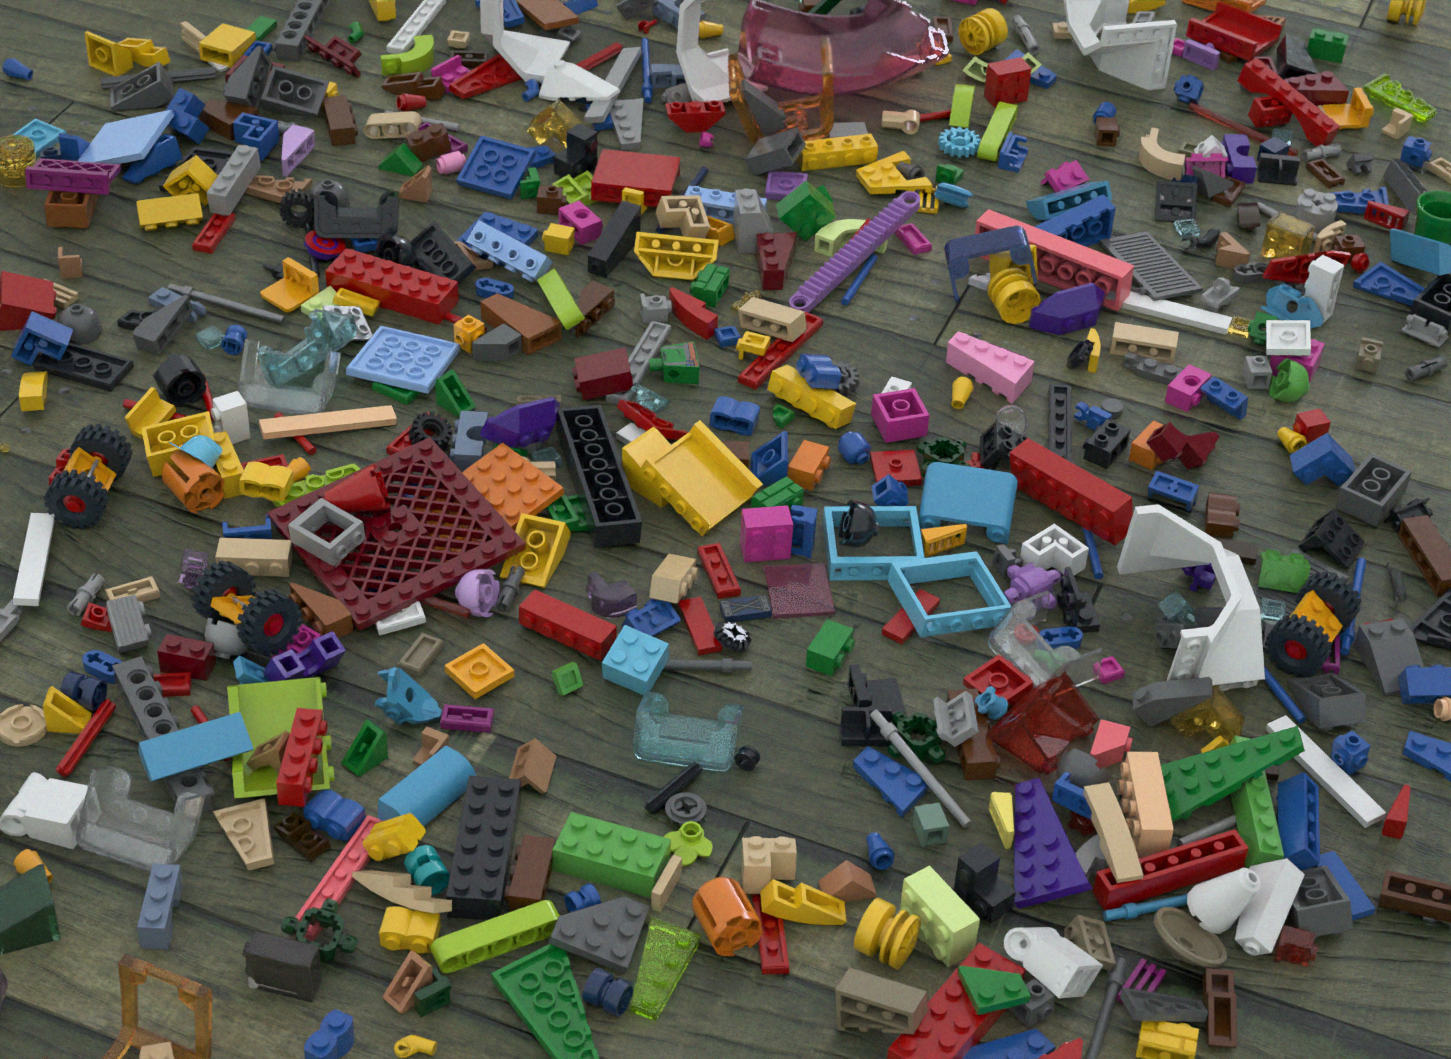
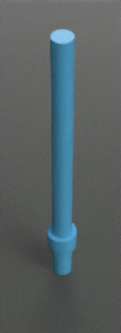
M1187 894L1135 904L1134 902L1122 904L1121 908L1103 911V918L1105 921L1121 918L1130 920L1137 918L1141 914L1158 911L1163 907L1175 908L1188 905Z

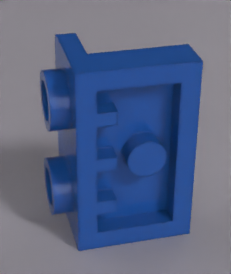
M1215 376L1201 386V392L1207 395V399L1211 403L1216 404L1239 420L1246 416L1247 396Z
M652 599L639 611L637 608L629 611L625 615L626 619L621 626L623 628L624 625H627L655 637L679 624L681 619L670 602Z

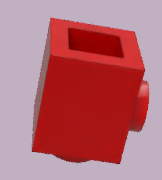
M1321 409L1297 413L1295 423L1293 424V431L1303 435L1307 443L1328 433L1331 421Z

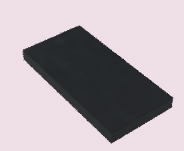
M435 221L411 241L416 253L415 262L425 272L458 281L459 284L477 268Z
M70 342L60 360L43 353L33 363L34 370L47 371L48 374L110 392L114 390L134 367L133 360Z

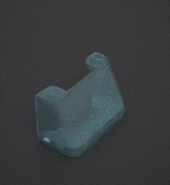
M314 309L308 314L309 318H312L310 327L304 328L307 338L287 353H281L280 350H272L270 346L266 345L258 349L257 353L267 382L271 385L281 386L309 372L351 341L357 332L354 316Z
M646 691L636 711L633 752L639 759L680 766H688L692 762H697L702 769L726 771L732 766L735 758L745 705H724L720 709L718 720L716 721L669 714L668 699L663 694Z

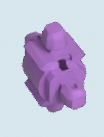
M1033 563L1021 568L1017 565L1008 567L1007 574L1011 578V585L1003 594L1010 604L1017 602L1021 606H1029L1031 611L1041 606L1047 609H1052L1056 606L1057 600L1052 593L1053 585L1058 583L1061 578V574L1057 570L1046 571L1042 567H1034Z

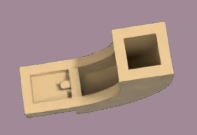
M1151 127L1150 135L1146 134V137L1141 136L1138 153L1140 163L1149 172L1169 180L1175 177L1177 181L1180 180L1185 155L1162 149L1157 144L1159 129Z

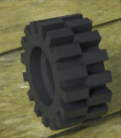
M292 189L291 194L287 191L285 196L282 197L280 216H282L283 221L287 220V225L290 226L292 223L294 228L297 225L303 228L304 224L314 223V195L312 193L308 195L309 191L307 190L303 193L301 192L302 189H298V192ZM294 205H302L306 207L307 210L304 212H296L292 210L291 207Z
M423 412L422 415L419 414L414 419L409 430V440H412L411 444L414 445L430 437L444 451L453 433L452 429H450L451 424H446L448 420L446 418L442 420L441 414L434 416V412H430L429 415L427 412ZM423 430H431L435 432L438 437H431L427 435Z

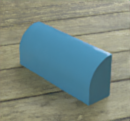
M1096 181L1028 200L1026 204L1034 218L1037 220H1048L1102 194L1109 201L1113 199L1109 181Z
M1390 229L1392 261L1437 275L1451 273V246L1449 244L1402 230Z
M240 712L139 742L138 747L143 767L151 782L253 751V746Z
M448 746L443 747L378 799V819L385 821L411 813L424 827L466 792L469 776H476L472 765L459 752Z

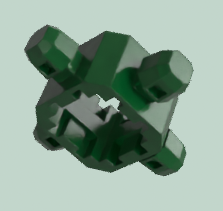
M938 437L931 443L924 440L919 441L916 445V450L923 455V465L921 466L920 474L925 477L928 465L934 462L971 467L964 462L967 443L962 439L954 442L947 437Z
M897 712L892 716V723L898 729L899 736L921 762L929 758L932 762L940 763L945 759V752L940 747L941 738L937 733L936 719L932 720L926 713L918 712L909 717L901 712ZM912 733L915 735L919 733L921 736L925 734V742L922 740L917 741L916 739L911 741ZM893 743L888 746L890 756L893 758L902 756Z
M328 898L323 902L320 909L313 907L306 910L301 921H298V918L284 917L281 930L288 935H296L294 947L298 954L302 955L301 969L312 972L319 961L326 963L333 960L338 948L341 949V952L355 953L358 939L349 934L343 935L345 923L341 915L337 914L338 902L336 900ZM317 922L320 923V927L326 929L333 927L332 932L335 933L330 944L320 947L319 943L313 941L307 943L305 934L309 926H315Z

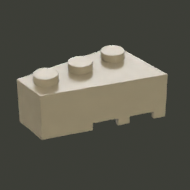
M853 968L848 969L835 989L837 1030L845 1031L847 1027H859V1030L862 1032H868L870 1028L882 1029L883 1033L914 1034L927 1013V991Z

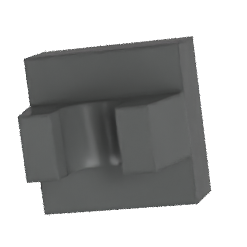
M1372 153L1354 154L1346 162L1348 170L1352 169L1355 176L1361 173L1360 168L1364 170L1365 174H1369L1372 171Z
M1005 544L996 546L992 561L993 566L1003 578L1009 577L1007 574L1009 566L1017 565L1021 568L1023 564L1021 557L1015 558L1016 550L1008 549Z

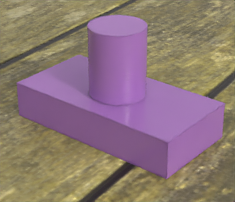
M1190 39L1185 41L1182 58L1213 71L1218 68L1220 52L1215 50L1212 43L1202 45Z

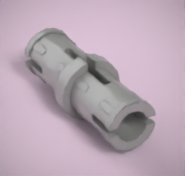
M1338 143L1328 146L1318 145L1316 148L1303 150L1301 157L1304 162L1322 158L1325 160L1331 156H1339L1341 154V147Z
M96 573L92 574L86 584L79 587L76 591L77 595L67 605V610L70 614L80 616L88 603H92L95 600L96 593L105 584V580L101 575L97 574L96 576Z

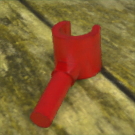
M654 19L649 23L645 20L639 21L638 31L644 29V33L648 34L649 28L655 25L657 20Z

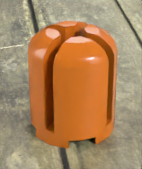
M181 450L170 456L180 468L179 470L168 461L165 462L162 467L163 483L190 512L199 514L197 511L208 507L212 510L225 496L223 493L225 480L200 459Z
M717 877L704 883L699 888V891L695 893L692 899V910L717 954L735 956L733 951L739 950L746 945L752 948L759 941L763 934L761 921L738 881L732 878Z

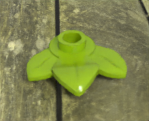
M686 822L679 831L669 832L664 836L671 839V852H674L676 856L682 857V866L691 865L697 856H711L713 850L712 843L704 837L703 829L696 822Z

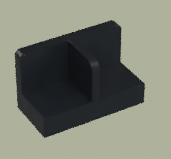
M1261 153L1257 168L1258 182L1297 186L1300 157Z
M842 707L840 721L841 746H889L892 742L886 740L880 733L881 729L870 717V714L874 710H878L890 723L892 708Z

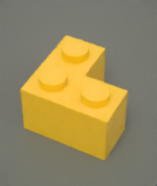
M195 155L174 169L163 187L172 196L186 195L189 192L191 194L199 193L200 202L205 206L208 204L207 192L218 175Z

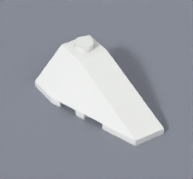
M560 60L547 69L539 92V98L559 101L560 97H569V101H575L576 99L586 97L587 101H608L620 93V89L573 63Z

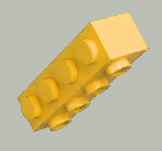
M872 134L805 141L806 145L796 159L802 171L869 164L877 161L878 145Z
M789 365L775 369L771 373L767 390L774 393L777 398L788 401L793 407L802 409L809 413V416L826 423L830 428L837 429L851 422L856 406L855 402L832 389L810 387L805 378Z

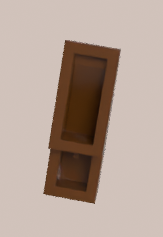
M422 72L387 76L381 85L382 89L393 94L425 96L426 100L440 99L446 90L441 76L424 78Z
M1206 968L1202 978L1203 1004L1209 1011L1205 1022L1207 1044L1212 1047L1236 1049L1237 1013L1236 993H1234V971Z

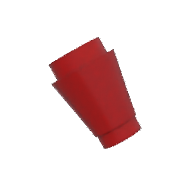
M402 93L397 96V108L403 112L425 108L426 97Z

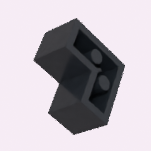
M580 123L568 130L567 148L554 156V173L561 177L569 174L572 178H575L594 168L598 162V132Z
M980 842L958 857L953 891L978 916L983 917L988 923L992 924L1013 909L1016 891L997 875L1000 857L984 843Z

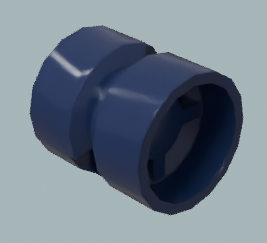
M70 671L64 677L60 687V692L85 709L94 712L106 700L108 691L105 680L94 677L88 678L86 675Z
M596 968L584 986L582 999L595 1007L603 1005L604 1011L620 1017L630 1004L634 993V984L620 977L614 980L612 973Z

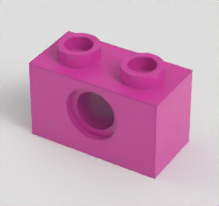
M580 201L559 208V225L574 227V239L581 245L600 237L603 227L602 220Z
M1189 364L1168 385L1165 402L1188 412L1193 406L1199 404L1204 395L1207 396L1201 392V386L1211 379L1212 374Z

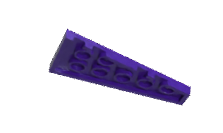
M1040 778L1016 784L1014 890L1016 895L1014 903L1017 908L1020 909L1091 890L1092 887Z

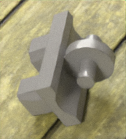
M1219 277L1213 282V287L1201 295L1200 300L1206 302L1205 310L1217 313L1222 305L1231 303V299L1239 293L1240 288L1231 286L1228 279Z

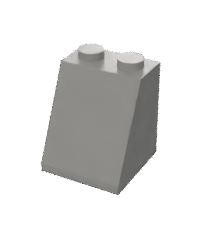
M745 188L735 190L733 228L738 254L755 253L756 234L775 233L774 226L756 189Z

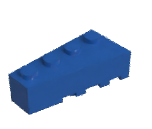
M1102 194L1034 227L1086 247L1097 244L1102 239L1111 238L1116 207Z

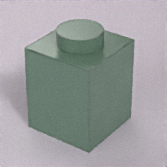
M940 803L916 806L914 808L912 824L921 846L926 847L947 843L949 824Z

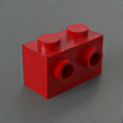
M1266 96L1254 98L1248 117L1254 126L1259 128L1289 123L1293 113L1276 98Z

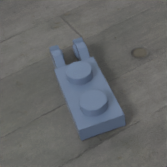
M162 287L150 295L148 300L150 305L159 308L167 306L182 296ZM190 300L193 311L186 321L193 323L197 320V315L203 316L207 313V310L199 302Z

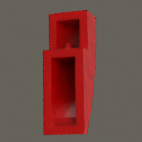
M671 287L669 289V300L671 301L673 314L681 323L706 340L714 335V329L718 328V315L706 310L705 302Z

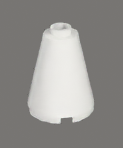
M1242 868L1195 885L1187 894V904L1193 917L1197 915L1201 921L1199 925L1210 933H1223L1232 926L1259 891V877L1254 871Z

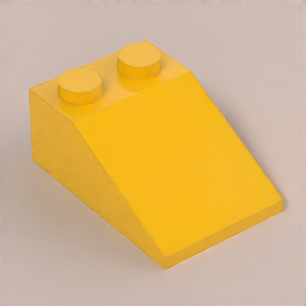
M209 411L141 427L146 456L153 477L162 475V467L166 461L171 463L177 470L180 469L170 456L177 451H181V449L169 442L181 447L192 437L198 435L207 436L216 442Z
M521 513L515 532L525 542L526 550L505 560L500 578L506 580L510 568L515 566L516 571L517 566L525 571L521 583L545 588L564 556L571 532L565 522Z

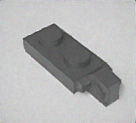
M1129 352L1125 354L1122 365L1124 368L1135 371L1137 376L1169 385L1184 370L1174 365Z

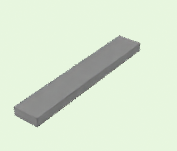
M656 321L650 322L628 359L635 389L606 395V402L618 404L619 400H631L649 370L648 360L654 359L658 355L660 348L671 333V325Z

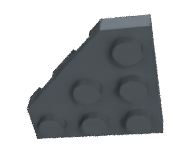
M624 896L558 917L548 943L625 974L650 906Z

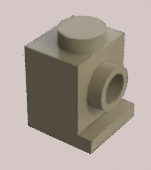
M1362 337L1355 369L1377 373L1383 341Z

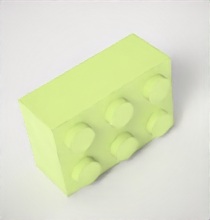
M931 866L904 879L899 912L906 910L909 912V916L915 914L921 918L918 938L923 942L925 941L933 950L936 958L942 960L948 968L964 960L976 946L980 922L978 916Z

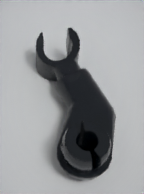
M1211 228L1203 238H1183L1181 241L1190 240L1191 242L1189 247L1183 249H1193L1195 246L1196 248H1209L1219 239L1221 232L1218 228Z

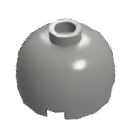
M212 618L207 619L204 637L206 642L214 643L215 656L230 660L231 655H242L250 648L238 637L237 633L240 631L237 629V625L220 620L216 625L212 624Z

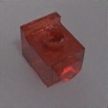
M1283 925L1274 962L1280 964V960L1306 967L1309 960L1315 962L1318 946L1314 945L1316 934Z

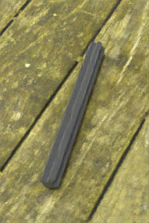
M215 67L167 71L172 78V82L214 79L217 77ZM134 75L101 78V86L103 89H109Z

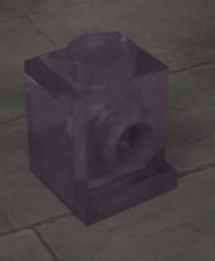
M185 548L180 561L178 582L184 583L185 587L191 589L193 585H198L196 579L198 575L200 577L204 575L202 571L207 568L209 553Z

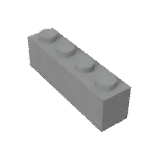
M238 145L207 192L210 213L227 216L231 214L261 168L258 148Z

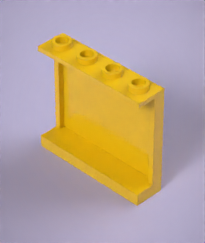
M701 420L693 425L689 433L652 460L647 458L639 470L644 479L650 482L659 494L675 508L676 512L681 514L702 537L751 500L752 496L757 494L763 485Z

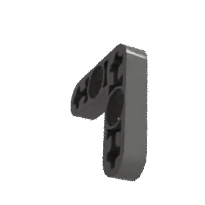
M1270 262L1239 264L1234 268L1233 279L1238 283L1275 281L1277 285L1286 284L1300 291L1301 296L1305 295V288L1300 283L1264 279L1262 277L1264 273L1262 272H1265Z

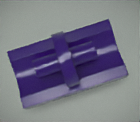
M1211 563L1209 565L1182 567L1185 575H1192L1194 578L1189 590L1196 592L1199 586L1211 590L1216 577Z

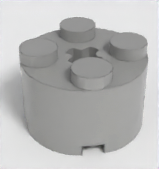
M1313 189L1304 190V193L1298 197L1293 221L1319 234L1324 228L1334 223L1338 207L1335 200L1336 196L1332 193L1316 192Z

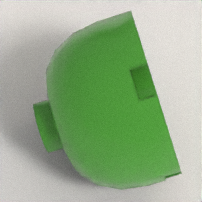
M1287 358L1284 359L1276 368L1279 370L1277 377L1272 376L1269 395L1273 397L1272 399L1280 402L1293 403L1308 393L1310 389L1309 376L1303 365Z

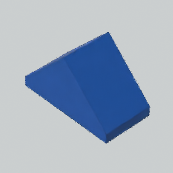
M59 133L58 138L62 160L78 161L90 143L79 136Z

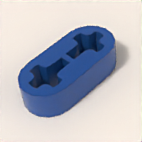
M481 278L475 283L476 294L480 297L489 298L498 293L509 299L514 298V288L509 283L490 278Z
M1071 626L1044 629L1038 634L1037 647L1042 651L1050 653L1076 650L1081 646L1083 633L1080 629Z
M99 650L86 652L82 658L84 670L90 675L105 680L107 683L115 684L112 665L122 663V661Z

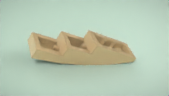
M1110 783L1084 786L1083 795L1092 811L1091 821L1100 837L1099 847L1117 883L1143 879V872L1128 825Z
M377 870L352 872V877L370 891L396 904L429 913L452 911V900L431 898V887L411 885V874Z

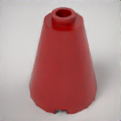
M376 464L369 465L324 493L325 497L322 498L347 513L378 511L390 508V502L385 503V497L389 495L380 471L375 472V469L378 467Z

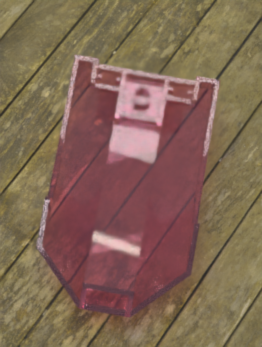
M750 0L741 24L738 61L740 75L748 81L798 95L836 97L872 90L909 78L947 57L949 50L945 33L940 29L935 30L931 27V22L921 14L916 15L911 11L912 7L903 1L868 0L862 14L819 15L784 8L761 0Z

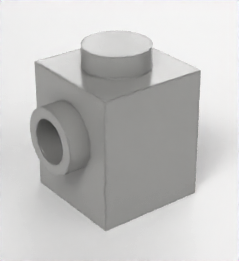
M1246 356L1242 374L1247 389H1269L1272 369L1267 356Z

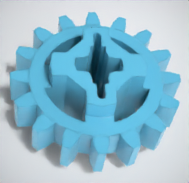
M951 127L950 130L944 129V132L940 133L938 145L940 146L939 149L944 150L945 154L949 153L952 157L957 155L958 158H961V155L967 158L969 154L974 156L975 152H978L981 139H979V135H975V131L970 132L968 128L962 130L961 127H958V129Z

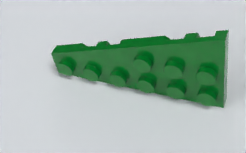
M1298 726L1161 765L1172 823L1180 818H1183V820L1192 816L1191 812L1197 808L1210 806L1241 788V783L1252 777L1255 780L1262 776V771L1273 765L1279 766L1304 752L1305 749Z
M548 944L491 973L493 983L552 1059H599L597 1049L593 1043L591 1029L585 1017V1010L578 987L572 975L569 958L564 949Z

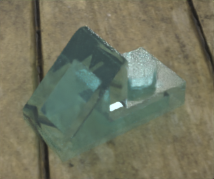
M636 382L631 388L632 391L638 394L636 397L638 399L637 403L656 414L666 408L671 402Z

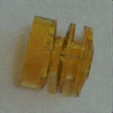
M9 135L0 138V184L8 187L26 186L25 169L27 166L34 167L37 163L34 151L35 146L30 138L22 135Z

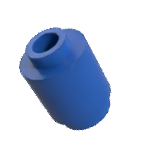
M1110 102L1101 103L1093 115V123L1096 125L1097 117L1114 118L1117 113L1116 107Z

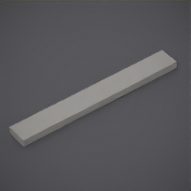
M641 47L623 48L605 79L606 82L619 88L620 92L642 54ZM619 93L608 101H593L584 116L585 123H603Z

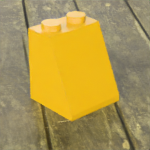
M652 427L622 448V466L630 488L662 508L669 502L639 472L647 458L652 460L671 446L656 428Z

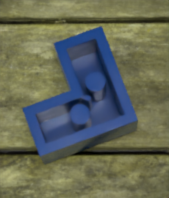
M179 88L166 111L171 110L174 115L167 127L173 132L200 145L209 130V127L198 119L206 104L194 94Z
M241 113L233 122L235 143L258 148L260 161H263L280 141L277 120Z
M32 311L16 340L11 357L32 366L38 352L60 360L68 346L73 329Z
M1328 433L1290 455L1293 473L1305 485L1326 475L1338 487L1345 483L1356 471L1353 458Z

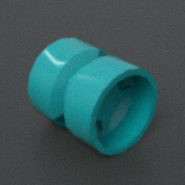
M419 846L406 856L404 866L408 873L411 874L415 885L431 887V896L439 894L446 889L449 884L450 873L441 862V858L433 846Z

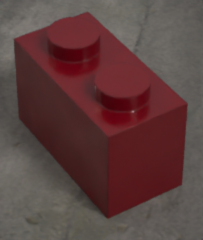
M166 634L157 650L160 672L163 673L191 672L193 679L208 681L216 666L214 643Z

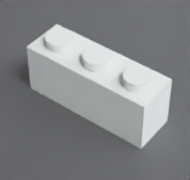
M1324 255L1311 262L1308 268V272H1310L1309 278L1304 285L1306 289L1304 297H1311L1324 318L1323 323L1333 314L1344 269L1343 264Z

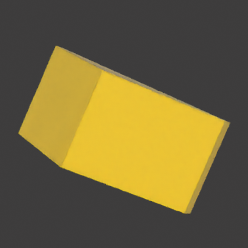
M53 686L48 689L42 706L47 732L80 734L91 719L92 713Z

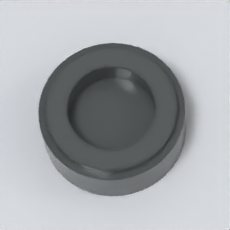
M1108 398L1102 402L1101 409L1112 414V418L1120 417L1123 413L1124 405L1121 401Z

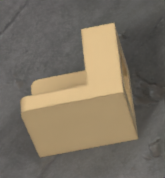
M1396 107L1392 111L1390 123L1382 129V133L1398 140L1409 131L1413 115Z

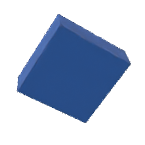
M735 326L714 329V336L720 347L737 345L738 339L741 338Z

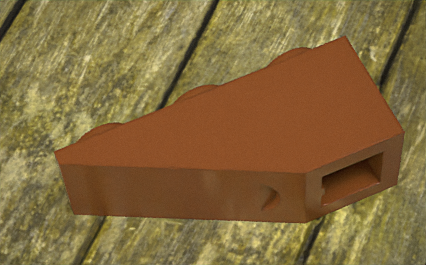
M293 582L289 584L290 594L288 598L299 605L300 608L298 610L302 612L303 619L306 622L309 621L314 631L322 636L333 631L337 638L353 632L352 614L340 600Z

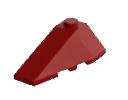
M1331 250L1272 259L1262 277L1270 280L1305 284L1309 278L1310 272H1308V268L1312 261H1316L1324 255L1343 264L1345 267L1351 254Z

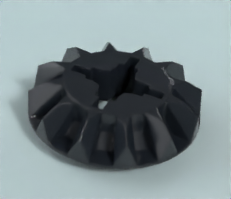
M1090 340L1080 342L1070 352L1066 364L1068 368L1077 369L1090 356L1093 350V343Z
M725 620L724 622H718L714 628L715 638L724 647L734 651L748 649L751 638L749 637V632L743 630V626H738L735 622L730 623Z

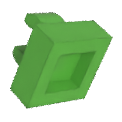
M570 662L551 671L554 685H556L560 695H565L584 686L578 665L575 662Z

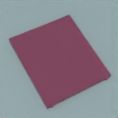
M825 563L764 566L773 618L835 615Z

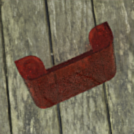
M1063 671L1026 693L987 731V734L994 743L1038 774L1044 772L1045 775H1048L1057 769L1056 763L1059 761L1057 755L1074 738L1078 736L1084 738L1094 731L1093 726L1100 719L1068 674Z

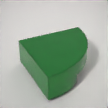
M777 403L773 409V421L782 429L795 418V412Z

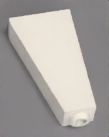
M1287 858L1253 865L1249 868L1258 875L1260 889L1239 915L1235 941L1243 947L1246 953L1252 956L1272 952L1305 875Z

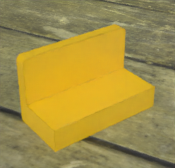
M151 387L125 416V421L131 434L143 439L141 427L168 421L176 412V408L174 405L160 399L156 388Z

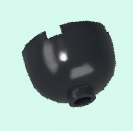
M399 235L384 236L383 240H379L376 248V257L411 268L414 266L416 253L407 238Z
M850 500L846 504V506L850 507L848 512H843L841 516L838 537L843 538V541H840L839 544L859 548L868 544L873 536H877L880 525L876 522V514L869 505Z

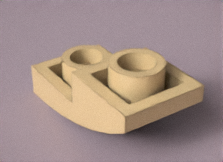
M1340 220L1324 228L1317 236L1313 253L1331 250L1335 237L1344 236L1346 223Z

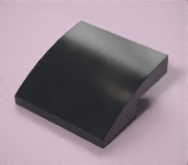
M1157 180L1155 220L1195 223L1198 183Z

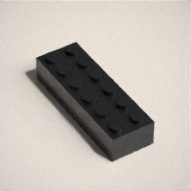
M469 776L446 894V900H452V911L447 912V917L490 920L502 915L505 888L508 883L521 805V779Z

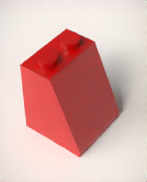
M2 271L0 274V331L23 329L32 311L54 320L57 308L54 307L56 291L53 289V281Z

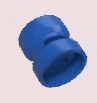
M230 325L221 342L222 349L230 355L239 354L247 339V331L242 326Z
M590 883L582 886L580 891H571L564 896L565 905L569 913L601 904L596 888Z

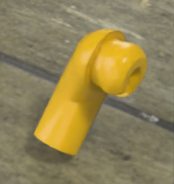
M409 1035L395 1043L394 1052L400 1058H407L418 1052L433 1056L437 1048V1042L416 1035Z

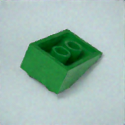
M1313 27L1307 47L1310 57L1342 64L1350 33Z

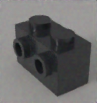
M1107 419L1101 426H1097L1091 437L1085 440L1083 459L1108 469L1127 448L1131 429Z

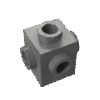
M1037 978L1028 983L1024 982L1031 995L1030 1003L1009 1008L1028 1028L1041 1019L1046 1020L1054 1011L1056 995Z

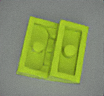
M589 171L575 178L568 174L552 183L553 186L563 187V195L567 196L568 204L580 201L586 206L598 202L591 200V181L593 176Z

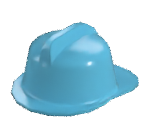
M203 435L192 437L181 447L169 442L200 459L212 469L222 453V448L216 442Z

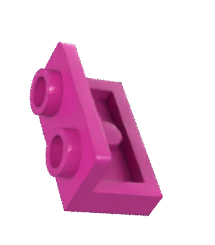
M1191 153V157L1185 158V174L1194 175L1193 166L1195 165L1225 178V161H1228V157H1222V153H1210V157H1203V153Z
M1077 160L1071 163L1066 161L1057 170L1052 168L1047 171L1041 184L1050 183L1054 191L1059 192L1082 185L1089 178Z

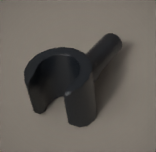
M267 263L263 264V268L272 271V276L275 280L279 281L284 278L282 264L277 267Z

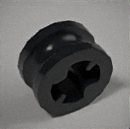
M744 745L735 755L734 760L741 769L751 771L760 761V754L755 748Z

